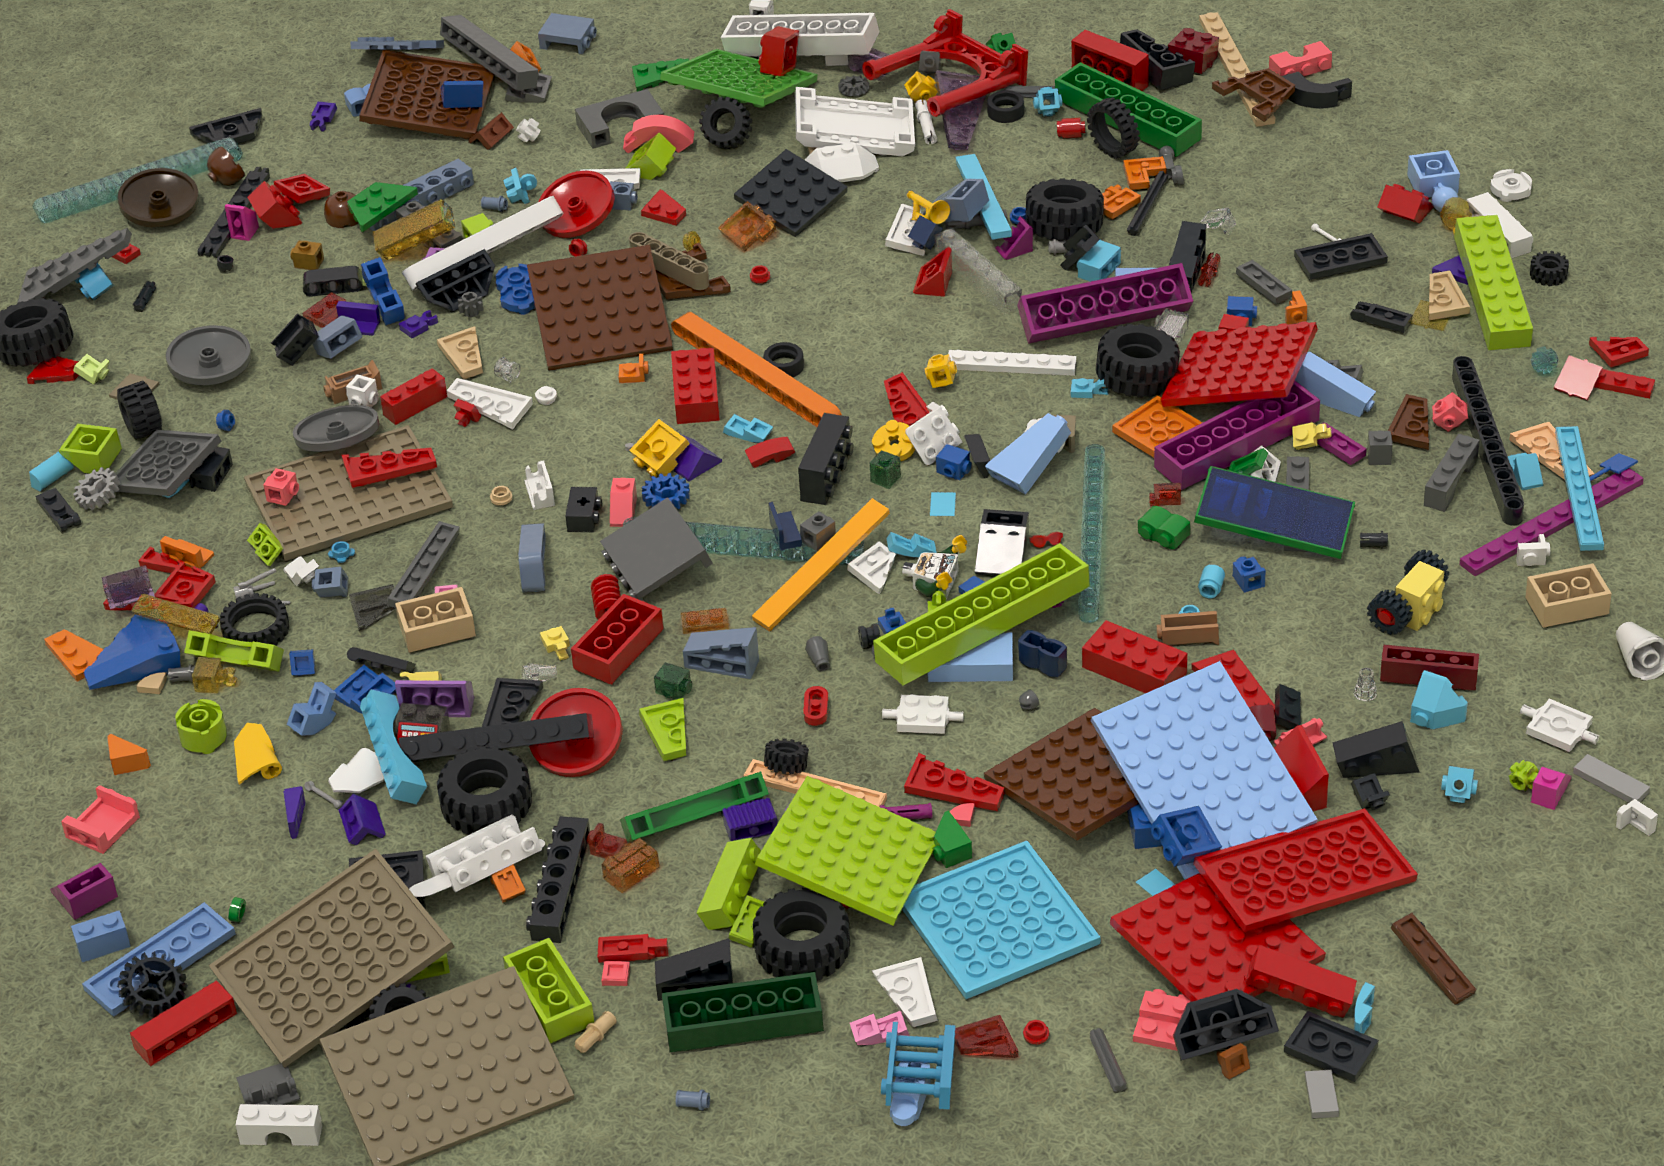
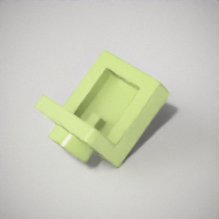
M86 354L75 365L73 371L90 383L95 384L99 379L103 380L109 373L107 368L110 361L105 359L100 363Z

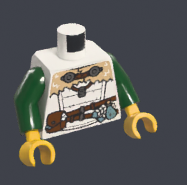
M963 535L955 537L952 541L953 545L942 552L921 553L917 564L904 563L902 575L913 577L914 590L921 592L926 597L932 596L936 591H942L947 599L959 571L958 552L964 553L966 551L965 545L967 540Z

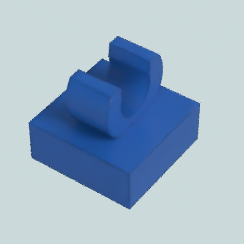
M894 608L885 610V616L878 618V625L884 635L906 624L900 612H895Z
M314 649L290 651L292 676L316 673Z

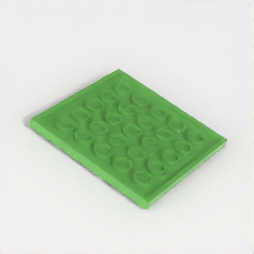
M715 49L661 72L660 80L667 81L669 85H683L685 89L702 90L701 92L704 94L714 93L725 99L726 97L734 98L739 103L749 102L753 103L755 107H765L769 103H774L778 99L791 95L795 92L796 87H809L817 82L818 74L795 68L783 76L762 73L758 63L759 59Z

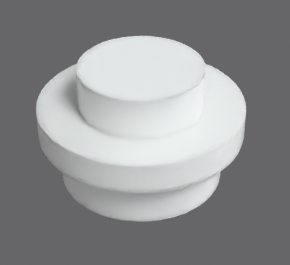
M544 386L536 391L535 397L540 404L549 405L555 401L557 392L552 387Z

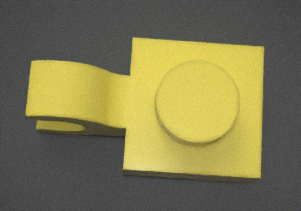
M1312 422L1292 427L1293 447L1296 450L1317 446V439L1331 437V428H1327L1326 424L1316 426Z
M562 626L540 632V638L548 653L555 651L560 661L569 658L565 650L570 646L569 638Z
M439 671L400 673L401 678L407 677L412 681H442V674Z

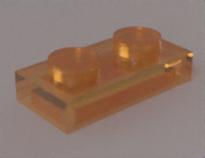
M726 608L681 613L683 634L729 629Z

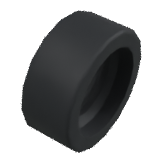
M1002 90L991 94L987 100L988 117L998 123L1018 121L1024 115L1023 96L1010 90ZM1001 105H1012V106H1014V107H1011V108H1000V107H998V106H1001Z
M780 342L769 346L764 351L763 359L789 376L795 377L803 371L804 355L798 345L790 342ZM779 358L794 359L789 363L773 362L774 360Z

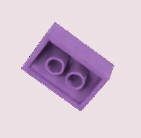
M395 681L401 717H471L474 702L472 681Z

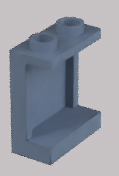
M551 13L538 33L540 49L547 50L552 42L577 45L578 53L583 54L597 34L594 19Z

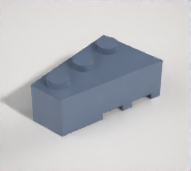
M757 628L691 633L683 650L684 668L751 679L759 662Z

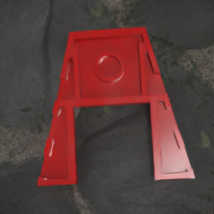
M149 547L138 560L140 567L171 573L170 576L153 596L114 589L103 605L105 610L140 611L142 608L148 611H193L216 583L213 574L195 566L193 568L188 567L184 561H175L170 558V555L164 552L159 554L155 552L153 547Z

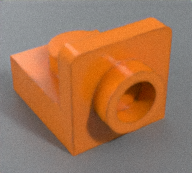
M1300 290L1292 292V301H1289V306L1286 307V324L1307 322V304Z
M639 354V363L619 364V383L645 382V374H649L648 361H644L643 354Z
M514 864L490 876V882L492 885L494 884L502 903L526 892Z

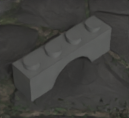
M1462 434L1457 435L1425 485L1424 506L1443 512L1446 511L1453 500L1463 471L1470 472L1478 460L1479 439Z

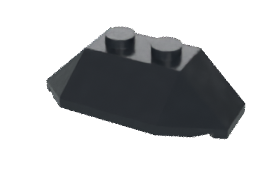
M483 249L416 282V286L427 302L447 311L455 312L459 310L458 299H462L464 293L474 292L477 294V297L482 296V298L488 295L495 264L486 250Z
M1233 989L1187 1003L1174 1031L1173 1038L1180 1061L1275 1033L1279 1029L1271 1005L1263 1003L1241 990Z

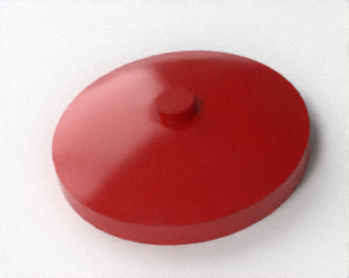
M584 170L569 173L554 181L543 192L538 202L554 196L564 214L557 220L543 226V229L555 237L571 238L583 235L600 225L611 212L615 200L614 190L608 179L598 172Z
M571 688L560 691L546 699L536 709L531 720L583 713L592 714L594 738L530 746L529 748L538 764L548 772L564 777L585 776L606 765L617 752L623 734L621 717L617 708L608 697L592 689Z

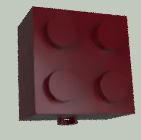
M1183 28L1168 44V50L1174 54L1176 52L1182 54L1183 59L1186 61L1190 59L1194 61V72L1202 74L1208 67L1211 68L1213 66V62L1218 57L1219 37L1213 36L1211 33L1198 32L1192 28Z

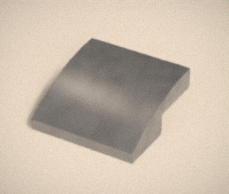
M539 73L537 88L515 90L509 85L505 100L530 103L544 102L552 76Z

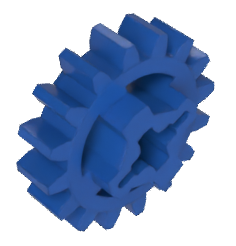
M661 473L659 478L652 476L651 481H645V486H642V500L646 503L647 507H654L668 497L674 507L680 509V504H687L686 499H690L689 483H686L685 478L680 479L678 474L672 477L671 473H668L667 476H663Z

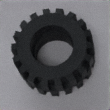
M718 97L717 101L715 99L711 100V105L706 104V111H702L700 114L703 118L699 119V123L702 125L700 130L704 133L705 139L718 148L730 149V147L735 149L738 148V144L743 145L745 143L743 140L750 137L748 132H752L750 124L753 123L749 117L751 114L746 110V107L730 97H726V99ZM733 113L735 117L733 129L728 133L720 134L717 130L719 118L723 114Z
M140 381L117 390V400L128 431L136 440L151 435L156 430H162V419L157 402L145 381Z
M395 984L389 986L390 990H381V997L375 996L373 999V1005H370L369 1019L377 1018L430 997H426V992L422 989L417 991V986L411 985L410 988L406 987V984H400V987L397 988Z

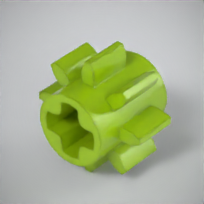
M1529 761L1515 762L1509 768L1512 772L1508 776L1511 785L1518 790L1526 791L1528 788L1532 790L1533 782L1539 773L1538 768Z

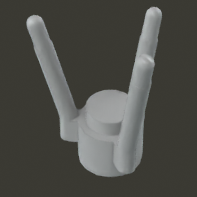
M273 568L248 581L238 583L239 586L234 587L236 598L241 597L245 599L244 595L247 594L253 597L254 591L275 585V581L254 587L251 584L275 573L276 569ZM282 601L284 605H290L291 603L290 601Z

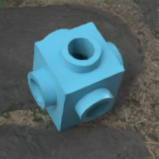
M1044 87L1038 90L1036 97H1033L1034 109L1038 110V114L1053 116L1055 112H1058L1060 106H1062L1061 94L1058 95V88ZM1043 101H1049L1050 105H1044Z
M1449 766L1448 776L1443 775L1441 790H1446L1445 795L1450 796V801L1465 803V798L1471 799V794L1476 795L1478 780L1473 779L1474 769ZM1458 780L1464 783V787L1460 790L1455 786Z

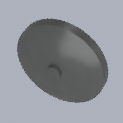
M217 325L197 327L180 334L170 343L166 351V362L170 373L175 378L193 385H213L231 380L241 374L251 360L250 343L245 335L233 328Z
M363 405L338 406L319 411L300 421L293 430L295 444L303 450L315 452L332 451L352 446L367 439L377 431L380 423L378 414L373 408Z

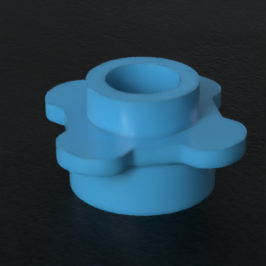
M344 541L333 544L332 550L328 552V556L335 558L339 563L345 562L349 556L355 554V550L350 548L349 544Z

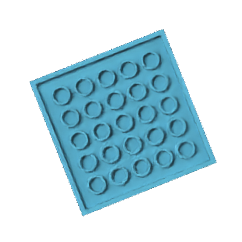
M1028 841L915 885L902 909L965 999L1101 944L1099 934Z

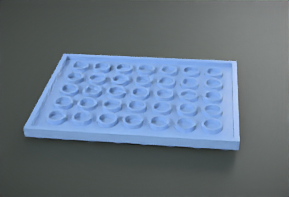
M1220 661L1095 715L1091 719L1094 728L1151 824L1160 814L1199 805L1222 845L1220 849L1222 850L1277 833H1289L1317 823L1318 819ZM1194 862L1177 866L1184 880L1199 873L1193 865Z

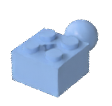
M1449 151L1409 155L1407 176L1414 190L1424 193V196L1432 197L1433 207L1437 211L1447 213L1454 210L1458 204L1457 193L1459 190L1460 173Z

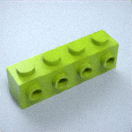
M752 838L726 843L697 910V915L708 930L727 928L734 925L758 869L755 862L761 850Z

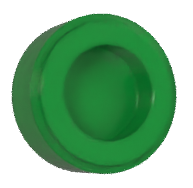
M233 898L229 909V921L241 922L246 909L245 899Z

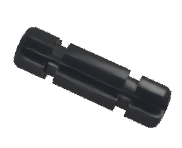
M154 281L145 282L133 303L135 311L142 312L156 290V283Z

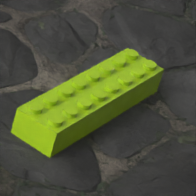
M1498 215L1456 218L1454 238L1488 350L1531 347L1533 326Z

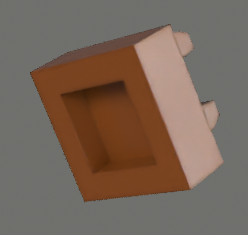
M1242 1043L1228 1046V1049L1223 1052H1217V1059L1221 1065L1222 1074L1227 1079H1231L1250 1069L1247 1048Z

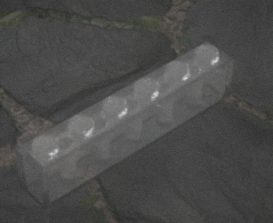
M950 228L935 235V255L950 247L952 249L953 271L1004 316L1018 310L1017 304L1022 296V289L954 229Z

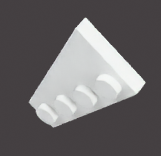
M456 378L447 390L448 398L454 401L461 399L474 404L479 413L511 429H514L533 404L532 397Z

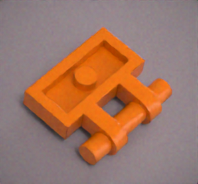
M1118 184L1114 187L1106 188L1105 192L1102 193L1104 196L1103 214L1112 220L1141 202V195L1127 187L1122 189Z

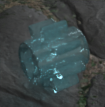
M1544 346L1537 348V352L1532 353L1531 364L1537 372L1543 371L1544 374L1553 372V368L1557 367L1558 355L1552 348L1546 349Z

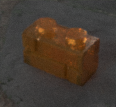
M638 838L633 843H627L620 852L614 856H608L601 864L604 880L621 893L660 867L657 851L650 845L648 846L641 838Z

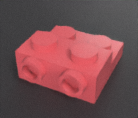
M1155 989L1152 992L1145 991L1139 1009V1019L1133 1034V1042L1177 1051L1173 1034L1186 1004L1191 1001L1183 994L1178 995V997L1171 996L1161 989Z

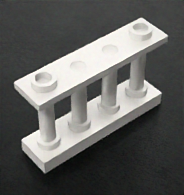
M510 815L426 855V859L432 876L435 877L447 872L452 888L457 892L541 851L542 848L535 828L532 827L520 832L515 816Z

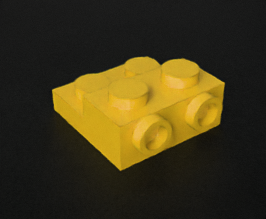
M658 419L629 451L635 457L633 462L641 469L646 466L648 468L646 471L651 476L657 478L661 473L663 476H667L678 465L675 459L690 443L685 437Z

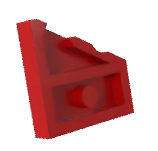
M1590 337L1589 345L1610 367L1634 361L1649 354V348L1638 337H1610L1609 341H1597V337Z
M57 356L47 362H40L26 377L28 384H34L35 380H47V383L74 381L79 376V374L73 371L79 361Z

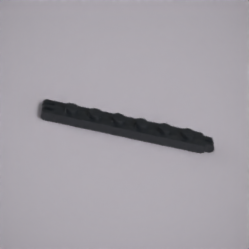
M256 167L254 171H249L228 204L250 209L252 205L247 197L264 181L268 182L270 178L269 168H263L262 170L261 167ZM225 209L198 248L197 253L199 256H203L205 253L206 257L212 255L214 258H217L230 240L231 236Z

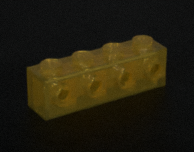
M440 199L373 231L376 252L385 260H389L454 229L455 222L452 208Z

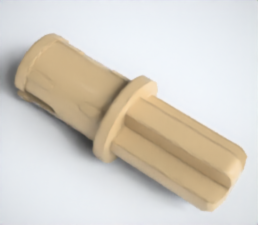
M605 1011L594 1023L588 1024L586 1031L575 1040L574 1046L576 1050L585 1053L597 1041L603 1040L604 1034L617 1023L616 1017L611 1012Z

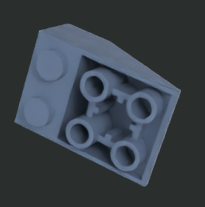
M965 179L938 196L932 203L943 200L949 204L950 214L945 222H968L983 209L989 201L983 179ZM926 209L921 214L925 215Z

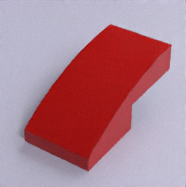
M788 437L766 440L745 450L754 468L772 458L777 463L796 453Z

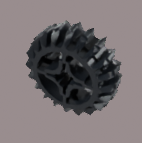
M154 951L151 957L148 958L144 952L141 955V960L134 956L131 961L132 964L127 962L124 966L125 971L120 972L119 978L121 980L118 981L117 987L121 990H119L118 995L124 998L123 1006L131 1005L130 1013L136 1010L139 1011V1018H142L144 1013H146L151 1020L154 1014L158 1016L180 1003V1000L185 999L186 994L184 991L188 987L187 983H184L186 974H180L182 971L181 965L174 967V958L166 961L165 953L161 955V958H157V954ZM138 974L141 985L135 991L132 986V980ZM168 981H171L173 992L167 997L163 987L166 986ZM148 984H156L157 988L149 987Z

